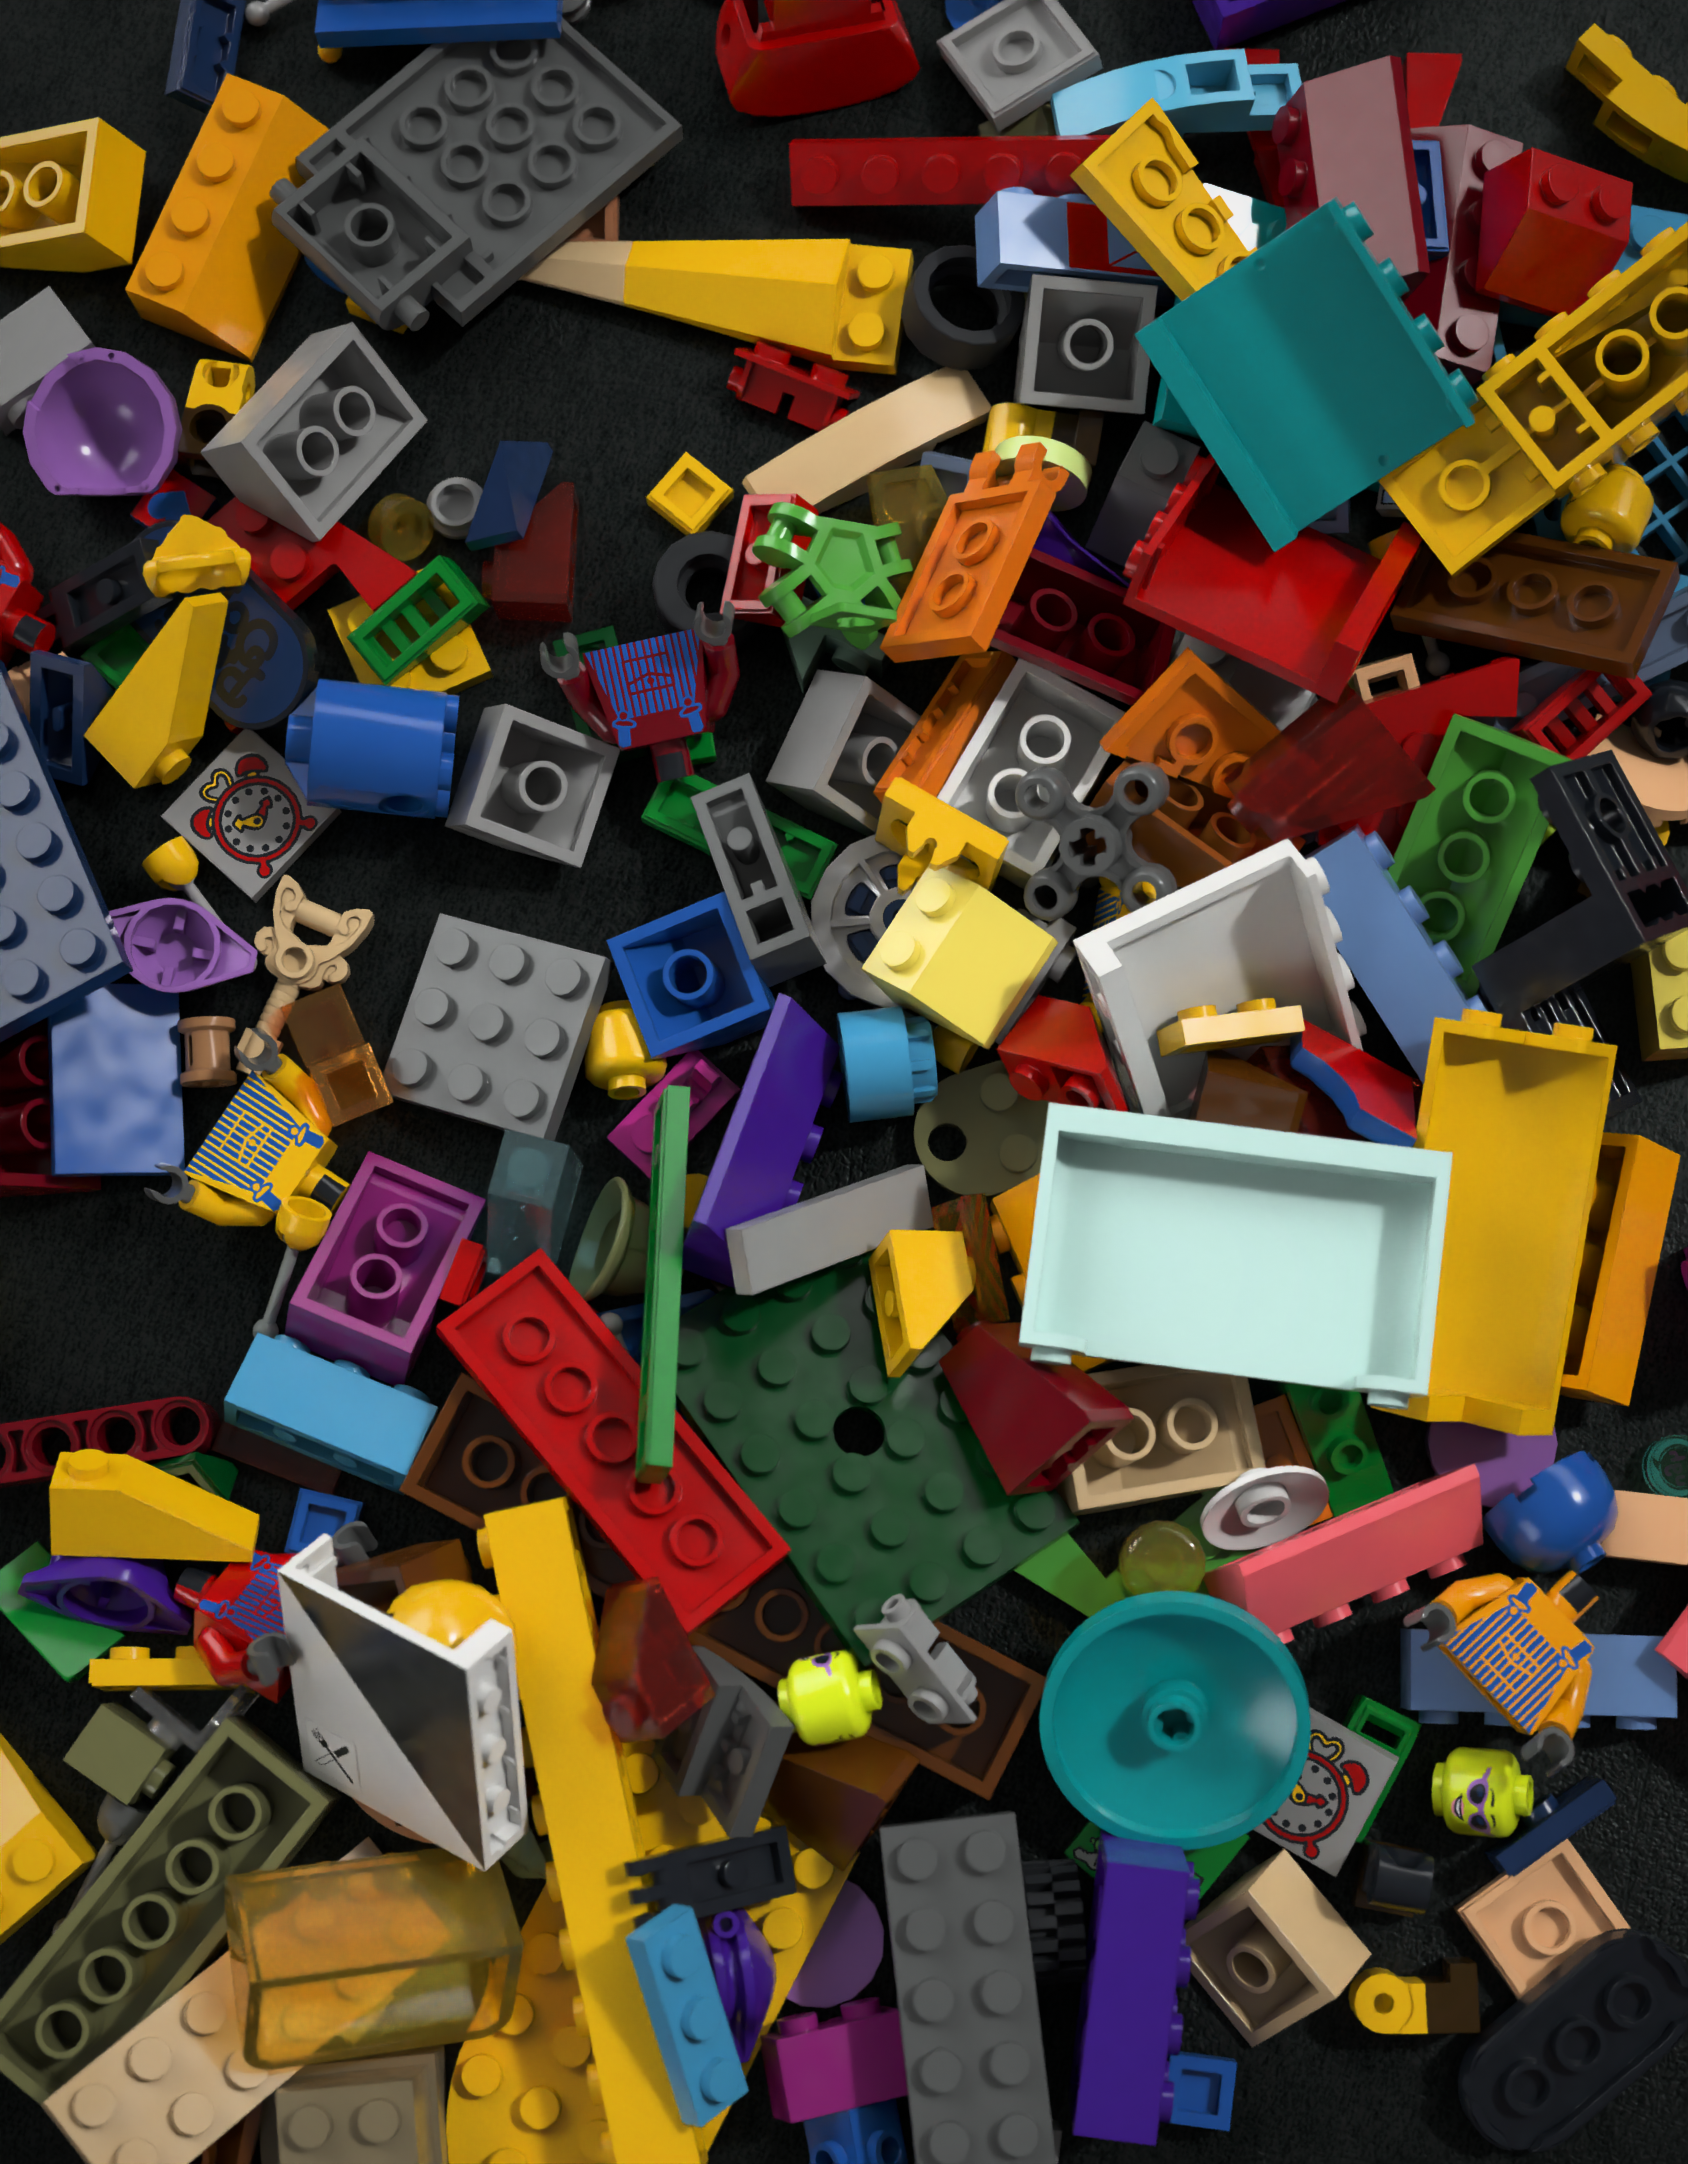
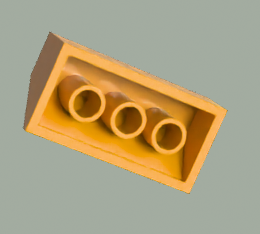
M227 73L125 288L142 319L253 362L303 254L273 226L272 213L278 204L270 197V190L282 178L288 179L297 189L307 182L297 171L296 157L329 130L326 126L284 95Z
M1603 1132L1559 1393L1562 1396L1628 1407L1630 1404L1681 1155L1641 1135Z

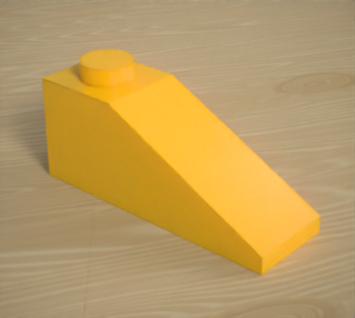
M220 592L184 598L84 734V737L134 789L160 782L164 785L169 784L179 778L191 764V758L188 755L202 738L229 602Z
M96 1449L60 1452L49 1487L51 1555L253 1562L259 1531V1514L127 1454H106Z

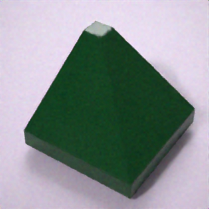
M199 1452L148 1463L155 1468L226 1500H229L239 1471L233 1462Z

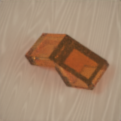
M340 983L279 1007L307 1074L312 1079L333 1127L393 1103L371 1046L362 1037Z

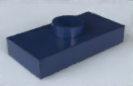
M180 0L165 91L166 96L208 115L227 73L234 75L246 4L245 0Z
M1588 1775L1557 1799L1554 1798L1552 1793H1548L1533 1801L1531 1815L1519 1816L1524 1823L1515 1828L1511 1835L1501 1838L1490 1846L1484 1853L1497 1871L1515 1877L1614 1805L1617 1797L1604 1779Z

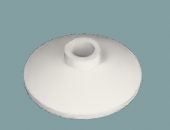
M1280 1466L1268 1469H1251L1241 1474L1236 1481L1219 1491L1207 1503L1200 1517V1526L1206 1540L1221 1549L1242 1551L1266 1547L1299 1533L1313 1523L1328 1503L1329 1489L1323 1476L1310 1468Z

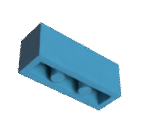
M257 1332L224 1399V1421L404 1496L405 1493L399 1491L437 1419L438 1407L430 1404V1399L413 1387L396 1384L394 1388L370 1379V1374L353 1362L338 1359L333 1364L310 1354V1349L295 1338L286 1335H276L273 1339Z

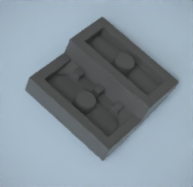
M691 1646L651 1756L677 1796H701L729 1838L752 1837L794 1725L775 1702L737 1668L703 1646Z

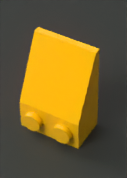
M99 117L0 137V267L86 273L131 265L146 151Z
M0 1733L1 1945L93 1865L99 1852Z

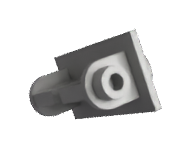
M902 1594L894 1595L882 1606L881 1611L885 1617L880 1624L855 1626L853 1631L869 1649L870 1657L874 1664L892 1678L907 1697L908 1705L915 1715L926 1721L927 1724L975 1722L977 1717L968 1705L978 1695V1690L975 1688L976 1677L968 1670L947 1642L938 1643L932 1653H928L929 1648L940 1632L922 1611L915 1599H906Z

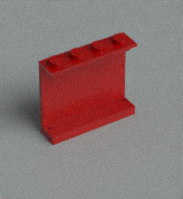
M1211 453L1207 458L1197 455L1187 472L1184 482L1176 484L1164 512L1159 510L1156 513L1144 541L1138 540L1133 547L1122 574L1132 579L1122 604L1337 704L1400 590L1423 538L1413 525L1403 521L1381 560L1306 526L1298 532L1295 540L1274 552L1238 495L1215 484L1221 469Z

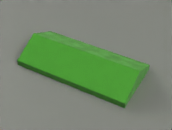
M1454 713L1394 854L1395 864L1389 867L1388 872L1400 890L1410 885L1420 898L1430 917L1421 924L1434 944L1443 939L1448 943L1464 970V973L1457 976L1456 979L1468 998L1476 995L1480 983L1471 966L1494 953L1549 826V822L1545 819L1538 806V794L1530 778L1550 766L1573 759L1512 733Z

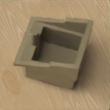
M444 2045L386 2051L358 2057L306 2063L264 2099L265 2104L259 2128L261 2164H449L446 2139L448 2094Z

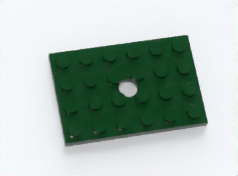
M875 1249L754 1295L736 1294V1290L728 1286L681 1315L679 1318L676 1382L677 1406L705 1446L792 1549L784 1561L845 1649L853 1653L858 1659L862 1671L873 1666L874 1662L870 1657L869 1649L853 1629L856 1625L880 1624L885 1617L881 1611L882 1606L889 1598L902 1594L906 1599H915L934 1625L1072 1532L1080 1523L1055 1488L1047 1492L1007 1495L938 1362L953 1348L941 1330L901 1377L887 1376L868 1262ZM642 1340L640 1341V1344H639V1351L641 1352V1354H642ZM852 1410H861L872 1414L879 1421L883 1429L884 1439L882 1446L875 1453L865 1457L858 1453H845L837 1445L833 1435L834 1423L842 1414Z

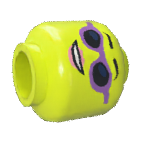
M845 1650L795 1660L789 1669L788 1677L781 1679L778 1684L779 1707L794 1725L792 1733L797 1732L803 1742L813 1746L864 1736L871 1724L872 1711L882 1708V1693L876 1671L874 1669L862 1671L855 1655Z
M1458 1747L1448 1755L1446 1762H1438L1435 1765L1432 1780L1433 1811L1436 1816H1443L1447 1827L1456 1834L1497 1838L1508 1837L1517 1827L1519 1816H1530L1532 1813L1534 1796L1532 1776L1521 1775L1519 1763L1510 1751Z

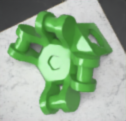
M777 502L772 505L767 515L771 525L767 534L756 538L752 547V553L768 565L792 570L767 587L758 596V599L765 608L773 605L785 621L781 629L788 638H792L811 625L841 630L845 638L853 646L866 650L878 638L879 629L889 627L890 624L897 621V608L901 599L889 581L914 572L911 560L901 559L895 538L903 535L899 522L874 526L817 516L807 509L792 503ZM794 535L812 538L806 551L791 542ZM806 578H809L822 595L808 606H805L793 591ZM864 597H865V605H863V603L861 602V600H862Z

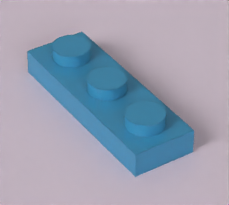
M674 1903L626 1936L625 1940L682 2122L701 2128L749 2090L693 1908Z

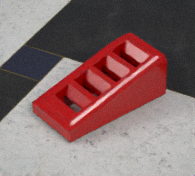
M1581 669L1530 711L1508 732L1575 760L1586 757L1653 694L1638 675L1634 680ZM1601 674L1608 679L1623 698L1618 704L1612 701L1596 681ZM1582 692L1602 715L1597 721L1577 698ZM1561 711L1566 713L1581 732L1577 738L1572 735L1557 715ZM1542 729H1544V731L1548 734V736H1549V737L1553 740V742L1558 746V748L1561 750L1560 752L1554 747V745L1549 741V739H1548V738L1545 736V734L1541 731Z

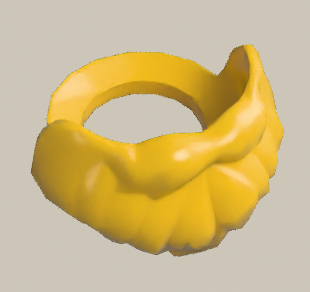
M184 514L167 534L161 546L156 548L152 560H148L143 565V576L151 592L158 598L166 597L177 591L191 593L199 588L216 590L221 587L245 586L249 576L251 555L245 548H240L235 541L227 537L226 531L221 527L214 526L197 516Z

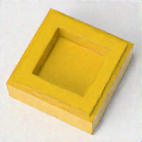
M685 452L648 494L646 500L651 508L687 536L692 533L704 532L733 499L734 492L731 487Z

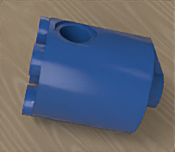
M319 678L317 687L292 714H289L286 736L285 765L306 798L307 806L435 819V816L448 818L460 696L448 695L447 692Z

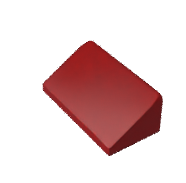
M797 493L744 495L719 612L721 615H723L724 602L730 601L735 607L734 619L782 627L785 624V621L773 605L765 608L758 599V596L792 569L766 564L752 553V547L758 536L767 534L771 525L767 515L774 503H792L819 516L818 510ZM794 535L791 542L806 551L812 538ZM806 579L793 589L801 601Z

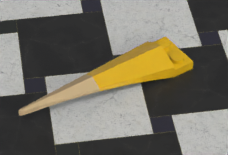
M850 239L562 242L519 280L622 305L754 344L757 341L766 342L792 353L793 356L834 369L896 375L904 328L901 310L904 294L911 281L914 258L911 249L851 244Z

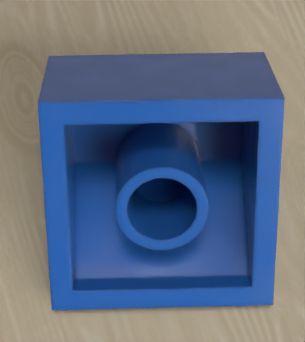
M725 891L606 940L652 1059L655 1060L724 1045L766 1027L775 1004V999L770 987H767L749 959Z

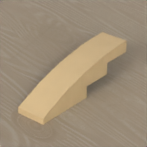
M944 367L856 410L798 443L745 476L742 484L749 495L797 493L814 506L819 513H822L873 490L881 477L921 460L923 452L933 451L937 443L984 423L989 417L991 405L968 370Z

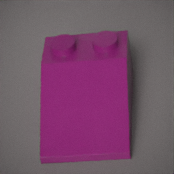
M368 1151L289 1303L285 1335L304 1343L314 1353L334 1361L342 1359L353 1362L364 1368L370 1376L391 1385H405L442 1307L443 1301L439 1297L461 1239H471L484 1209L486 1199Z

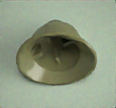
M619 1176L612 1178L598 1196L585 1225L572 1263L568 1281L586 1303L594 1300L601 1294L637 1296L645 1293L649 1206L634 1198L625 1180Z

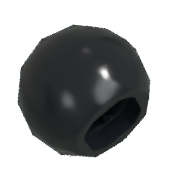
M1669 679L1650 685L1648 689L1653 695L1631 714V732L1639 745L1653 757L1675 760L1688 756V682Z

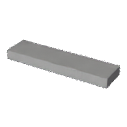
M907 1164L726 1228L725 1232L736 1294L754 1295L876 1249L889 1230H926L934 1227L924 1165Z

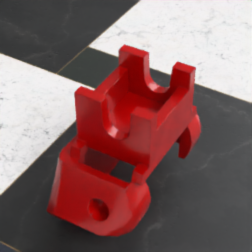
M725 0L721 7L716 30V57L730 102L740 112L755 116H786L852 105L872 100L899 89L913 80L920 70L896 0H763L770 22L759 23L758 0Z

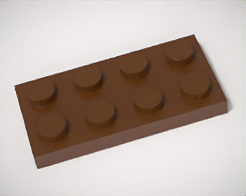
M1513 531L1453 578L1425 542L1397 598L1390 617L1393 629L1397 631L1635 680L1679 582L1678 562Z

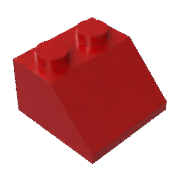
M1534 147L1485 172L1475 292L1552 318L1561 312H1566L1569 316L1589 300L1587 296L1589 290L1603 277L1613 271L1629 243L1633 183Z

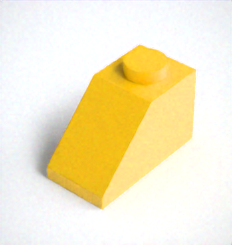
M889 1230L868 1259L888 1377H901L973 1292L976 1283V1267L972 1257L967 1256L963 1231Z

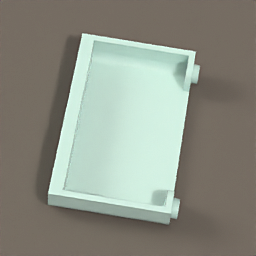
M1049 1102L1019 1346L1032 1349L1030 1360L1044 1364L1070 1366L1072 1355L1363 1392L1368 1393V1405L1391 1409H1408L1409 1398H1422L1428 1395L1453 1153Z

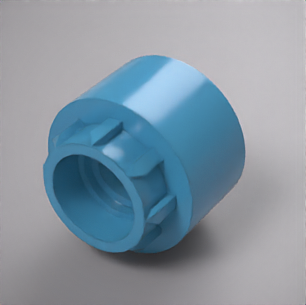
M902 1006L837 1013L841 1072L844 1073L842 1083L849 1123L913 1116L914 1104L931 1102L937 1096L936 1058L929 1020L922 1015L904 1017Z

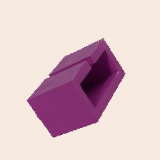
M872 1997L840 2005L842 2016L830 2018L828 2021L818 2023L816 2012L800 2013L778 2019V2031L760 2036L761 2052L773 2117L788 2123H795L907 2095L898 2009L881 2006L879 1997Z

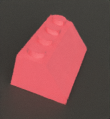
M1474 1463L1426 1478L1284 1540L1201 1574L1211 1597L1222 1599L1252 1614L1269 1627L1283 1644H1286L1295 1639L1290 1628L1311 1618L1316 1629L1324 1627L1353 1614L1348 1602L1370 1594L1373 1604L1409 1590L1410 1587L1406 1577L1427 1569L1430 1579H1433L1467 1565L1463 1553L1483 1545L1480 1475Z

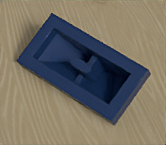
M500 441L465 540V544L471 551L524 539L553 453L552 448L547 442Z
M36 650L30 652L31 729L52 778L80 786L90 783L100 763L102 754L84 737V734L111 699L114 691L92 663Z

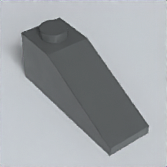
M750 773L690 797L749 959L767 987L769 988L827 964L807 909Z

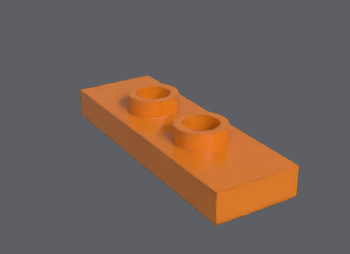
M986 651L960 655L876 785L873 793L881 803H883L884 794L895 777H901L937 797L1017 663L1011 654L1004 651Z

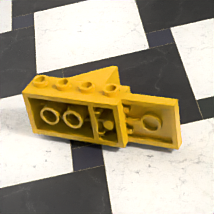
M1688 221L1676 231L1669 227L1656 235L1640 251L1642 258L1622 274L1617 269L1603 277L1587 293L1588 301L1569 316L1566 312H1561L1549 320L1534 335L1537 341L1517 357L1513 353L1508 354L1491 366L1482 376L1484 383L1476 389L1478 393L1476 396L1479 402L1470 407L1475 416L1474 424L1468 428L1465 425L1461 426L1378 480L1453 578L1554 499L1560 500L1569 492L1575 498H1579L1595 487L1607 475V472L1603 469L1606 463L1622 465L1628 457L1644 449L1661 433L1655 425L1677 409L1682 416L1688 414Z

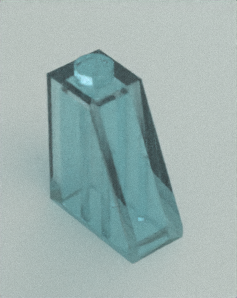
M505 1129L488 1191L487 1272L503 1276L539 1248H542L556 1265L583 1168L582 1163L570 1145Z

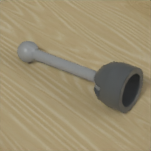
M107 1792L96 1819L99 1832L105 1841L67 1916L103 1873L117 1845L124 1846L154 1809L151 1804L142 1799L140 1802L125 1805ZM62 1918L55 1923L52 1934L55 1933L66 1918Z

